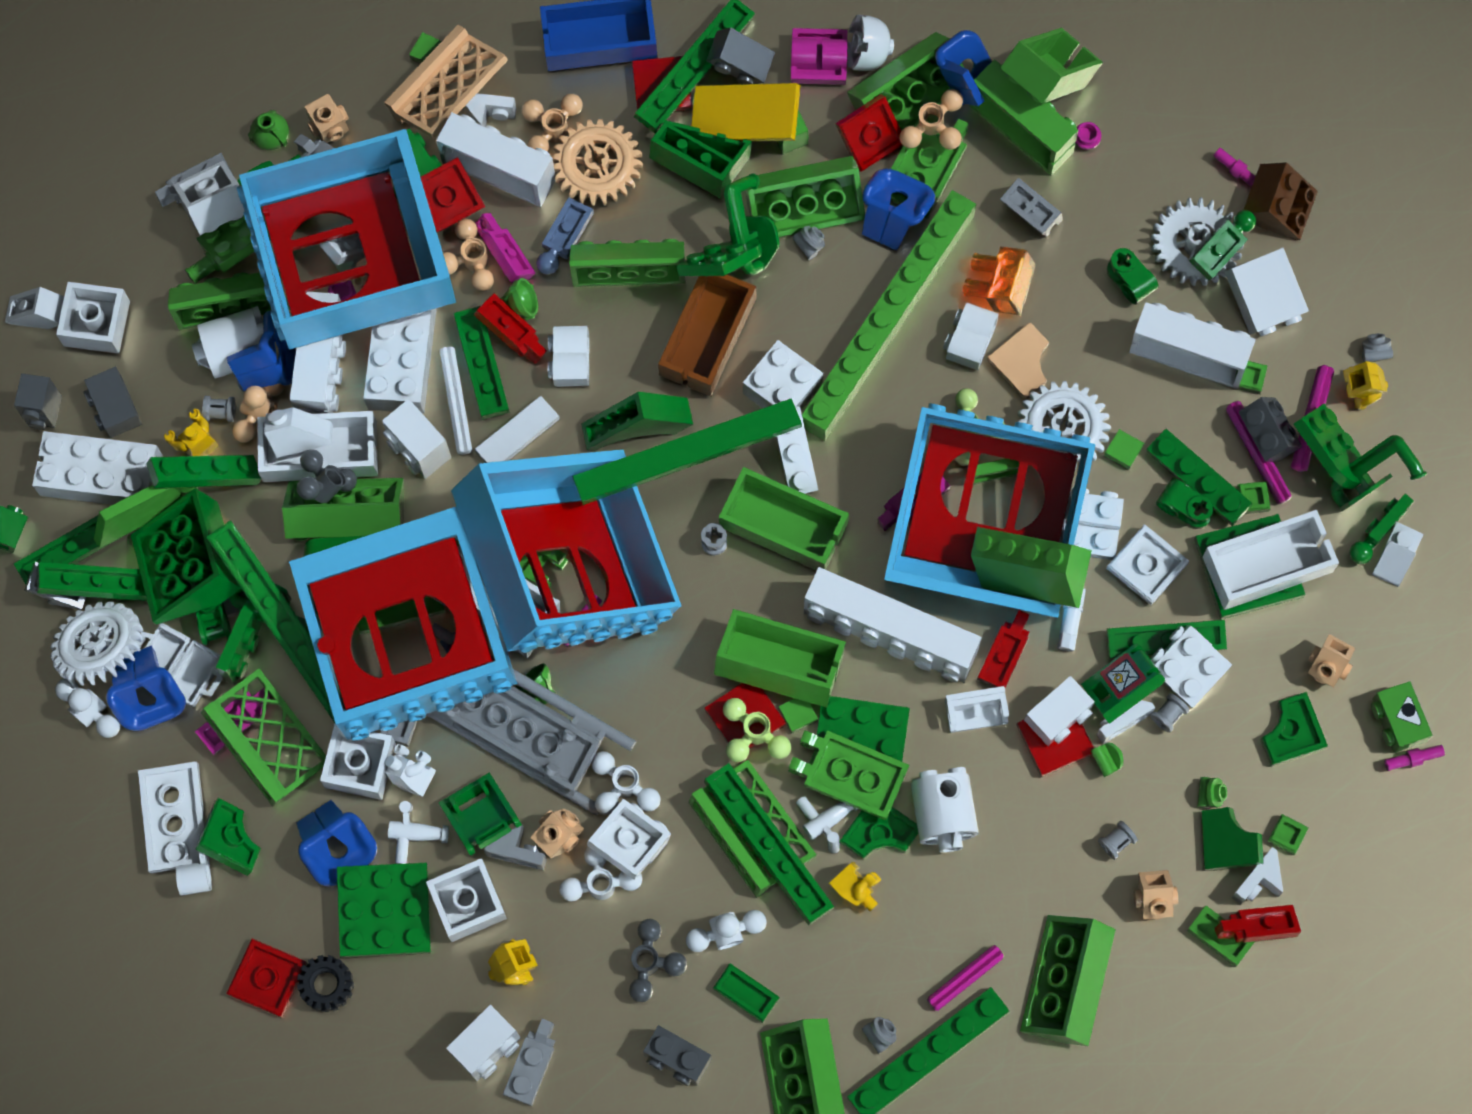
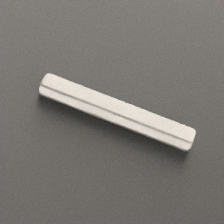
M452 346L443 347L440 349V356L456 451L458 455L470 454L472 452V445L455 348Z

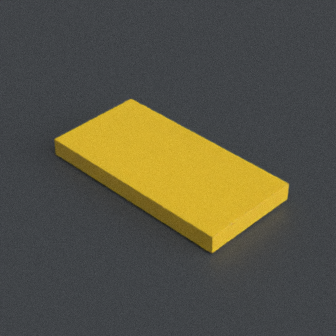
M797 83L695 86L691 126L700 128V132L716 136L717 133L725 134L726 138L743 142V139L750 141H795L800 85Z

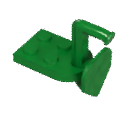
M749 174L727 185L724 190L731 241L707 245L703 247L704 251L701 253L688 255L687 260L676 265L679 276H725L740 267L745 274L752 276L767 268L780 247L777 227L773 220L767 216H745L741 192L747 189L756 190L759 187L760 179L758 175Z
M1325 404L1293 424L1327 473L1332 477L1331 496L1341 511H1344L1393 477L1390 473L1374 483L1367 472L1395 453L1399 455L1408 468L1411 480L1427 475V472L1423 470L1419 460L1404 439L1398 435L1388 437L1361 456L1354 446L1352 437L1344 432L1337 422L1335 413L1328 409ZM1355 488L1359 495L1349 500L1342 489Z
M275 584L288 604H290L292 598L288 591ZM242 589L229 597L233 606L240 613L216 665V669L223 680L233 685H236L238 678L242 679L248 668L246 660L249 653L256 650L260 640V636L257 635L262 623H265L251 601L246 597L240 596L243 591ZM297 616L309 633L306 619Z

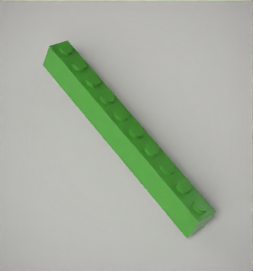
M954 190L950 192L803 412L802 418L805 430L826 441L974 218L976 203Z

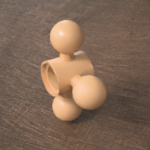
M949 89L943 93L940 105L934 102L924 104L919 110V124L915 127L907 126L901 131L899 137L901 144L909 149L916 148L921 143L922 133L927 135L939 133V141L942 147L948 150L956 149L962 141L961 133L956 128H947L944 125V114L947 111H957L962 107V94L958 90ZM933 114L939 120L935 123H927L924 118L927 115Z
M567 94L561 100L562 110L552 108L545 112L543 105L539 101L534 99L526 101L522 106L523 117L530 122L539 120L542 122L543 127L541 136L531 137L527 146L533 149L541 148L548 152V141L558 143L560 142L559 137L561 135L567 136V118L581 112L583 107L581 98L576 94ZM555 122L561 124V126L556 129L548 127L550 124Z
M463 219L455 227L457 237L464 241L460 249L461 254L455 255L451 252H444L446 266L449 274H452L460 264L464 263V266L469 271L474 272L471 278L473 287L479 291H487L492 287L494 277L489 270L484 269L488 264L486 247L483 241L475 238L478 232L476 223L470 219ZM474 251H478L481 253V255L475 259L468 257V255Z
M276 384L267 387L254 385L245 390L244 399L240 405V413L247 417L245 420L237 421L232 428V434L237 441L248 442L253 439L255 435L254 424L257 421V417H266V414L277 410L278 403L271 400V397L281 394L285 388L284 385Z

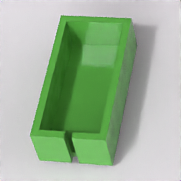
M1059 28L1019 41L1000 68L1007 73L1006 77L1012 83L1025 88L1032 100L1043 104L1084 89L1103 62L1086 47H1082L1066 69L1064 65L1077 49L1080 42L1063 28Z
M994 59L974 79L985 101L979 106H969L1047 173L1052 175L1074 153L1079 130L1068 117L1064 118L1056 112L1054 105L1050 101L1042 104L1032 100L1025 88L1012 83L1006 77L1007 73L1000 68L1002 65Z
M745 467L742 468L719 515V524L725 530L814 570H817L818 567L827 569L835 552V545L838 546L849 520V513Z
M733 609L716 655L714 675L827 708L843 660L846 641Z

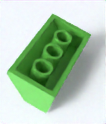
M937 32L933 33L849 90L847 94L855 110L882 94L886 97L901 131L907 126L915 125L916 121H919L920 108L929 102L940 105L943 93L950 89L936 63L935 57L937 49L950 38Z
M853 156L758 175L760 179L759 187L756 190H745L750 216H767L772 219L777 227L778 237L796 234L805 226H815L821 229L865 219L859 168Z
M665 239L662 242L636 240L634 243H622L612 240L606 242V244L582 241L577 245H571L569 266L573 287L686 284L685 276L678 275L676 266L685 261L684 242H679L676 239Z
M278 269L279 276H280V279H281V283H282V286H283V282H282V278H281V275H280V271H279V269ZM242 272L225 279L209 278L204 283L198 284L182 283L177 285V288L169 289L168 309L179 330L197 327L198 324L256 306L259 307L261 315H264L266 311L271 310L265 294V285L260 272L252 274ZM283 286V290H284V294H285V297H286L287 305H288V308H289V310H290V307H289V304H288V300H287V296H286V293H285V289H284V286Z
M403 478L357 479V484L353 490L348 492L339 491L327 503H320L315 499L305 500L301 498L297 493L299 481H289L282 506L285 539L294 538L295 540L302 541L309 538L367 536L403 524L404 480Z
M977 527L971 557L983 589L1079 608L1092 550L1071 544Z
M1048 915L1023 1016L1021 1032L1065 1044L1089 1046L1116 929L1091 918Z
M828 1018L802 1019L760 1032L774 1114H845Z

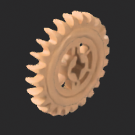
M588 119L587 126H583L578 122L576 123V131L568 128L567 134L569 136L561 135L559 137L561 144H556L553 147L557 154L551 156L553 163H556L554 164L555 173L559 172L555 176V182L560 183L564 181L561 185V191L565 192L571 188L570 198L573 199L579 193L580 203L582 204L587 197H590L592 206H595L597 198H600L605 206L607 196H610L614 202H617L618 191L626 197L627 189L625 185L634 189L635 182L632 178L640 179V173L636 168H643V163L638 160L642 158V152L634 150L639 147V142L635 140L630 141L633 134L631 132L623 134L624 126L622 125L614 128V121H609L607 125H604L603 119H598L595 125L591 119ZM595 143L604 144L605 147H596ZM585 148L586 153L584 157H577L580 151ZM610 148L615 152L617 159H609L608 151ZM576 163L585 166L586 172L584 174L577 168ZM616 166L613 172L609 174L610 167Z

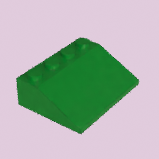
M196 488L131 534L152 622L156 625L219 605L242 589L206 538V536L224 525L219 504L216 500Z

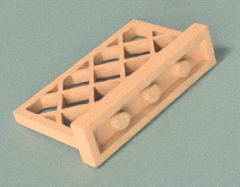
M457 25L384 103L395 120L400 123L406 122L435 139L442 131L451 112L458 114L508 59L503 53L472 37L464 27ZM475 47L476 54L467 56V54ZM495 58L490 65L482 67V60ZM476 62V69L464 71V65ZM455 67H458L457 74L449 75ZM476 77L472 85L464 86V80ZM458 82V88L445 91L446 84ZM439 86V93L430 95ZM457 97L453 105L445 106L446 99ZM439 101V108L427 111V104ZM418 106H421V113L411 115ZM439 116V120L431 128L427 126V119Z

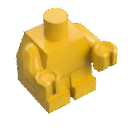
M1365 361L1343 370L1345 382L1348 383L1346 385L1349 398H1354L1355 409H1366L1368 405L1380 399L1382 393L1387 392L1388 382L1385 380L1383 370L1376 363Z
M194 408V413H189V417L194 423L188 426L178 436V439L172 430L168 431V435L164 434V439L176 451H184L188 456H207L219 446L208 433V421L201 415L198 409Z
M851 862L829 884L841 897L855 906L863 904L870 912L878 905L877 901L871 896L874 892L871 887L880 882L881 878L875 872L862 877L857 871L860 867L855 862Z
M512 939L498 946L488 960L491 968L488 971V976L491 980L497 981V983L504 982L507 985H527L533 981L529 970L534 969L538 965L533 954L529 953L531 950L526 939L518 941Z

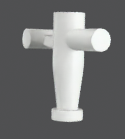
M805 796L801 797L796 804L809 820L802 826L805 833L811 840L824 833L827 838L829 852L833 854L838 853L840 850L839 835L836 832H832L830 828L841 821L853 809L855 811L858 809L840 802L818 814Z
M403 801L399 805L400 811L403 812V822L389 821L388 839H397L395 863L407 864L409 840H441V843H448L449 826L443 825V828L410 822V812L413 810V805L408 801Z

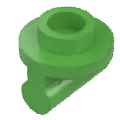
M1107 742L1091 750L1104 777L1122 768L1124 762L1123 754L1115 744Z
M1200 777L1197 807L1203 809L1221 807L1227 798L1226 785L1223 784L1220 778Z

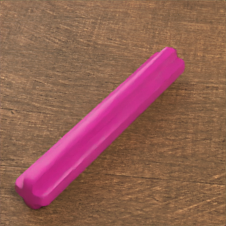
M1322 365L1317 368L1305 415L1326 404L1334 375L1332 367ZM1299 434L1298 440L1302 448L1294 452L1291 468L1298 472L1308 470L1312 450Z
M1235 401L1229 404L1226 411L1265 482L1267 481V487L1277 504L1287 502L1291 498V493L1274 462H1265L1239 414V411L1244 408L1242 403Z

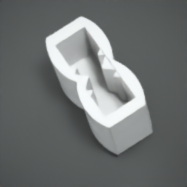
M966 303L963 310L958 309L953 325L957 326L954 334L948 333L943 347L944 350H947L946 359L979 370L996 328L999 313L970 303Z
M553 326V335H548V351L553 352V361H548V379L553 378L555 387L589 386L588 326Z

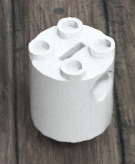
M256 306L198 324L200 337L196 343L192 344L198 366L202 365L210 369L215 379L232 374L233 371L227 363V357L258 344L263 334V319L259 307Z
M952 768L948 770V773L937 774V770L920 772V778L913 779L911 783L920 844L938 845L939 852L942 853L963 849L962 841L973 838L979 833L969 774H966V768Z

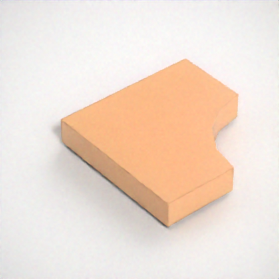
M1030 322L989 355L987 361L1023 400H1027L1030 397V392H1037L1040 386L1045 385L1047 382L1041 371L1040 359L1049 342Z

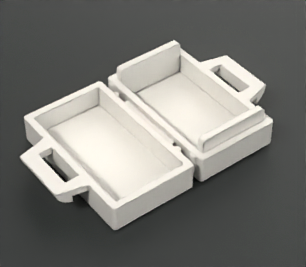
M160 623L154 634L141 633L143 641H136L141 648L146 638L150 639L146 647L152 645L156 652L159 667H163L170 672L182 691L187 705L194 708L202 695L212 697L223 679L216 669L220 654L195 640L192 641L186 635L164 623ZM133 649L130 652L133 654L136 650ZM214 675L217 676L215 681L211 685L210 689L207 691L206 688L208 687L212 678L214 677Z

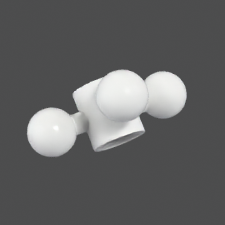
M67 678L61 679L56 684L55 693L57 697L63 701H68L70 706L68 711L84 726L88 727L95 721L97 723V732L102 737L111 738L117 735L120 730L119 721L113 715L102 714L107 705L89 688L87 690L79 688L76 681L72 684Z
M606 751L595 754L591 762L593 770L600 775L609 774L612 776L613 789L610 792L601 793L595 800L596 810L600 814L609 816L618 806V798L620 796L625 798L632 797L633 795L637 796L638 806L644 811H653L659 806L661 800L659 793L653 788L643 789L640 786L639 775L634 767L630 765L616 767L614 757ZM628 775L634 779V782L629 787H622L618 784L619 778Z
M587 847L584 858L587 864L593 867V871L587 877V882H580L576 878H567L560 885V894L565 900L570 902L578 900L585 892H590L591 896L597 900H606L613 895L615 887L621 886L627 891L638 889L642 884V874L640 873L635 880L622 871L619 876L613 877L608 870L603 868L607 860L590 847ZM598 878H606L609 881V886L603 891H597L593 888L594 881Z
M759 910L748 911L741 921L737 919L734 912L716 916L709 920L710 931L706 932L701 928L689 931L686 936V945L693 952L704 951L708 947L709 942L714 940L718 950L736 946L744 941L741 934L742 931L746 930L752 934L762 932L766 927V917Z

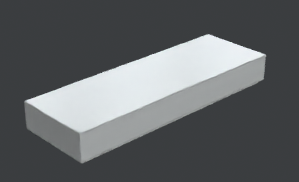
M540 396L475 448V451L485 463L509 461L560 419L559 415Z

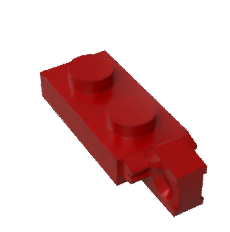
M495 293L475 312L474 316L520 356L524 355L534 364L547 352L537 342L539 338L535 335L536 330Z
M1018 610L1012 624L1005 621L1004 625L1001 626L977 680L994 688L1001 686L1006 688L1029 638L1030 632L1024 629L1029 618L1028 613Z
M1293 905L1238 910L1236 914H1231L1228 917L1229 920H1221L1217 927L1214 928L1217 939H1230L1234 937L1236 942L1243 943L1298 937L1301 933Z

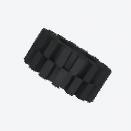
M320 955L315 960L311 958L308 960L309 964L307 966H302L301 975L298 974L297 977L299 981L297 989L300 992L301 998L316 1011L329 1012V1010H339L338 1007L346 1005V1000L348 997L351 998L353 994L351 992L352 988H354L352 973L340 959H336L333 956L328 955V957ZM325 972L332 973L337 979L336 989L328 995L317 993L314 987L316 978Z

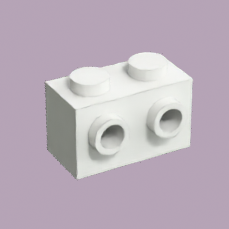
M1069 676L1029 711L1024 721L1047 746L1054 741L1059 744L1071 733L1069 728L1075 722L1081 725L1093 714L1090 709L1094 704V700Z

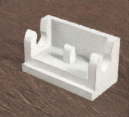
M1004 686L946 695L945 707L950 733L1009 723V711Z

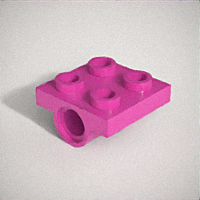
M792 28L791 83L846 85L848 29Z

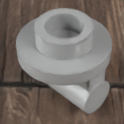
M805 226L793 236V240L809 260L816 257L818 252L825 246L823 240L825 237L815 226Z
M1384 334L1368 335V339L1362 342L1363 362L1393 358L1391 339L1386 338Z
M876 1017L862 1028L879 1054L896 1041V1028L888 1019Z

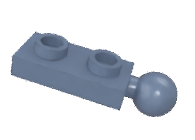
M568 197L542 242V248L548 250V252L542 253L537 258L536 265L541 273L549 275L556 272L559 267L558 256L568 259L571 245L577 244L594 214L592 208Z

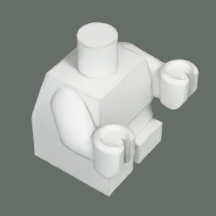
M397 744L394 747L395 755L388 756L385 761L386 766H388L385 773L394 785L406 792L423 797L436 772L432 767L426 766L430 762L431 757L426 752L419 750L415 755L417 762L406 759L405 757L409 754L408 748Z

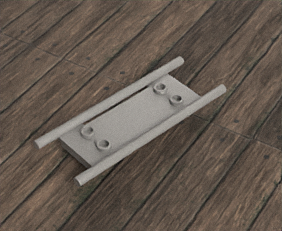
M434 623L432 628L435 637L452 646L455 634ZM515 669L513 671L517 685L573 717V720H569L513 686L504 693L496 694L492 692L485 694L477 702L466 703L464 701L455 704L453 709L446 712L434 711L426 714L595 816L599 814L595 807V801L576 790L604 736L629 751L636 744L634 739Z

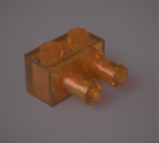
M1000 246L997 256L974 253L972 257L977 260H971V269L973 271L990 272L992 276L989 282L967 278L965 283L969 285L963 286L964 296L986 298L994 312L1021 316L1036 267L1028 251Z

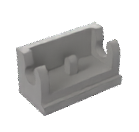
M1020 178L1000 198L1004 204L1046 237L1050 234L1051 228L1055 224L1059 225L1063 220L1062 213Z

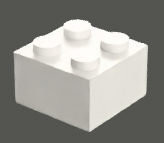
M224 160L173 184L188 217L199 235L213 232L220 225L238 220L244 215L243 204H241L237 191L239 184Z
M67 282L56 333L62 345L65 347L119 354L130 300L124 289Z
M777 340L743 381V394L761 408L792 398L794 405L800 406L802 410L823 384V372Z
M407 399L382 420L385 427L383 434L387 438V444L396 454L401 452L406 460L405 464L414 475L420 473L426 479L451 459L445 438L410 399Z
M334 724L320 782L326 789L382 800L388 779L385 773L388 766H386L385 761L388 756L394 754L395 740L391 735L376 732L369 733V736L362 740H347L337 725Z
M482 858L426 881L451 942L507 919Z
M490 1004L446 1049L476 1081L481 1077L485 1080L497 1069L495 1063L503 1055L508 1058L519 1047L517 1042L521 1038L517 1031Z

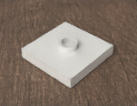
M1144 524L1106 569L1147 603L1152 605L1188 565L1189 560Z

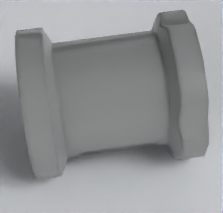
M205 396L202 406L203 417L207 421L210 419H227L228 422H234L236 413L235 397L211 399L210 396Z
M709 523L702 529L701 543L703 550L713 556L723 553L727 547V533L722 525ZM712 535L718 536L716 543H711Z
M1170 693L1166 697L1167 701L1158 712H1153L1150 715L1151 719L1166 732H1171L1174 729L1173 725L1182 714L1186 715L1190 711L1185 702Z
M1119 821L1117 828L1105 838L1101 837L1098 839L1103 850L1114 860L1118 858V853L1130 843L1135 844L1138 841L1134 832L1123 821Z

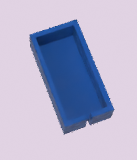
M591 0L540 6L548 71L658 58L651 0Z

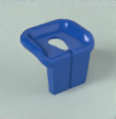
M970 30L960 31L937 49L936 63L949 88L958 90L962 94V105L979 106L985 100L974 79L992 60L980 37L975 32ZM965 59H971L973 62L971 72L960 66Z
M880 169L876 171L863 190V202L868 207L862 235L897 251L909 227L920 223L934 204V191L927 184L893 169ZM894 192L902 193L907 197V200L896 207L890 205L891 195Z
M271 310L266 311L263 316V334L259 343L227 357V363L244 391L254 385L267 387L276 384L284 386L292 384L296 349H289L286 340L280 341L272 320ZM275 342L279 351L278 360L276 355Z
M152 645L141 649L139 652H134L135 661L124 658L123 661L127 666V670L118 665L115 666L117 677L112 676L113 685L107 690L106 700L109 708L124 728L132 731H142L171 720L183 712L186 699L170 672L163 667H159L156 652ZM143 686L155 696L156 701L148 706L140 704L136 693L137 688Z
M332 800L296 822L300 837L303 840L298 846L299 857L312 877L320 885L327 887L336 886L337 867L369 865L377 854V843L363 821L354 813L346 812L343 814ZM331 836H335L347 846L346 854L340 858L331 856L326 840Z

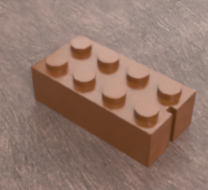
M730 275L699 276L658 363L659 376L681 385L686 380L688 381L689 388L712 397L757 299L756 286Z

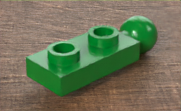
M1248 210L1239 211L1234 216L1233 224L1229 220L1225 221L1189 262L1208 281L1213 279L1248 240L1242 233L1253 230L1256 225L1255 215Z
M1406 493L1399 501L1394 497L1383 510L1386 513L1385 517L1381 521L1376 518L1365 530L1369 534L1367 538L1351 546L1349 551L1351 560L1356 564L1368 563L1373 556L1375 546L1407 512L1414 500Z

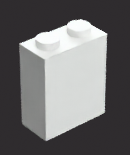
M1284 248L1225 271L1250 335L1259 332L1260 337L1272 333L1276 331V324L1285 322L1286 326L1301 321V314L1309 311Z

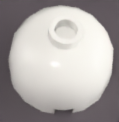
M856 15L848 32L854 34L852 42H847V66L852 68V70L858 71L875 70L886 61L888 55H892L894 40L890 38V31L880 19L867 15Z

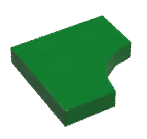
M1307 692L1280 700L1278 702V723L1272 732L1261 738L1271 767L1328 747Z
M217 798L213 803L195 850L248 876L253 870L261 848L253 843L245 832L243 825L244 811Z
M893 806L886 821L861 811L839 843L863 860L871 852L882 848H894L905 853L918 836L917 823Z
M1224 807L1202 811L1205 870L1212 871L1264 864L1262 834L1244 830L1237 822L1233 808Z

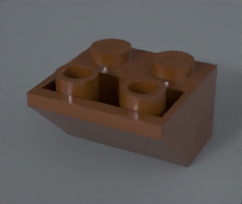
M1287 162L1260 164L1243 210L1251 211L1255 215L1258 227L1294 240H1301L1318 191Z

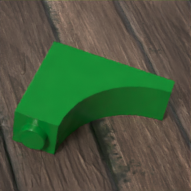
M636 392L586 420L581 425L586 449L596 451L604 446L630 438L659 434L675 435L693 425L688 398Z

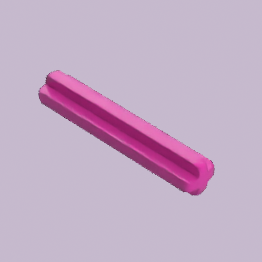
M996 945L991 946L931 994L927 999L930 1006L934 1010L939 1011L1000 962L1004 957L1002 951Z

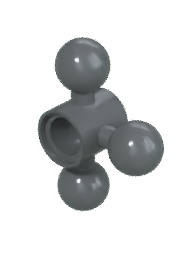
M314 449L306 450L301 455V467L307 472H313L316 476L315 478L304 477L298 482L297 493L301 498L305 500L315 499L320 503H327L339 491L348 492L355 488L357 476L352 470H340L333 465H328L323 469V456Z
M645 919L639 924L638 936L643 943L634 949L631 956L633 968L638 973V979L631 983L629 993L636 1002H646L652 997L653 986L648 981V976L654 974L658 968H664L670 976H680L687 968V960L681 953L673 952L665 958L658 957L657 951L653 948V942L659 939L662 930L660 924L654 919ZM644 953L654 957L652 965L646 968L640 967L637 964L638 957Z

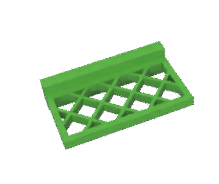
M260 668L214 702L209 703L201 711L202 716L271 806H274L324 767L326 754ZM256 678L265 687L263 698L246 696L248 684ZM243 689V695L236 694L238 691ZM268 693L272 696L274 700L267 699ZM229 698L242 700L240 716L227 714L221 704ZM246 701L263 703L260 719L244 716ZM266 704L278 705L283 711L281 722L264 719ZM286 716L291 721V723L285 722ZM233 720H239L238 727ZM243 721L260 723L258 739L246 738L241 732ZM264 724L281 726L278 742L262 740ZM284 727L296 728L301 734L299 745L282 743ZM304 739L309 746H303ZM250 743L257 744L256 750ZM261 744L278 747L276 763L264 761L260 757ZM282 747L298 749L296 765L280 763ZM302 750L314 752L321 762L313 768L300 766ZM268 766L275 767L274 773ZM279 768L296 770L294 782L286 788L277 779ZM300 771H306V772H307V773H305L303 776H301V777L299 778V772H300Z
M747 760L734 768L738 775L746 770L753 780L749 791L753 796L764 797L770 803L768 813L766 812L768 817L772 820L782 821L785 824L787 830L786 836L783 837L787 843L800 845L806 853L805 856L800 858L801 862L806 864L815 858L817 854L750 761ZM706 786L703 789L701 787L691 794L688 803L755 897H759L777 882L773 877L770 878L767 875L761 860L759 864L755 858L758 856L754 851L749 850L746 845V839L744 837L742 839L738 833L740 831L729 822V816L727 813L724 815L721 810L723 808L714 801L709 794L711 791Z

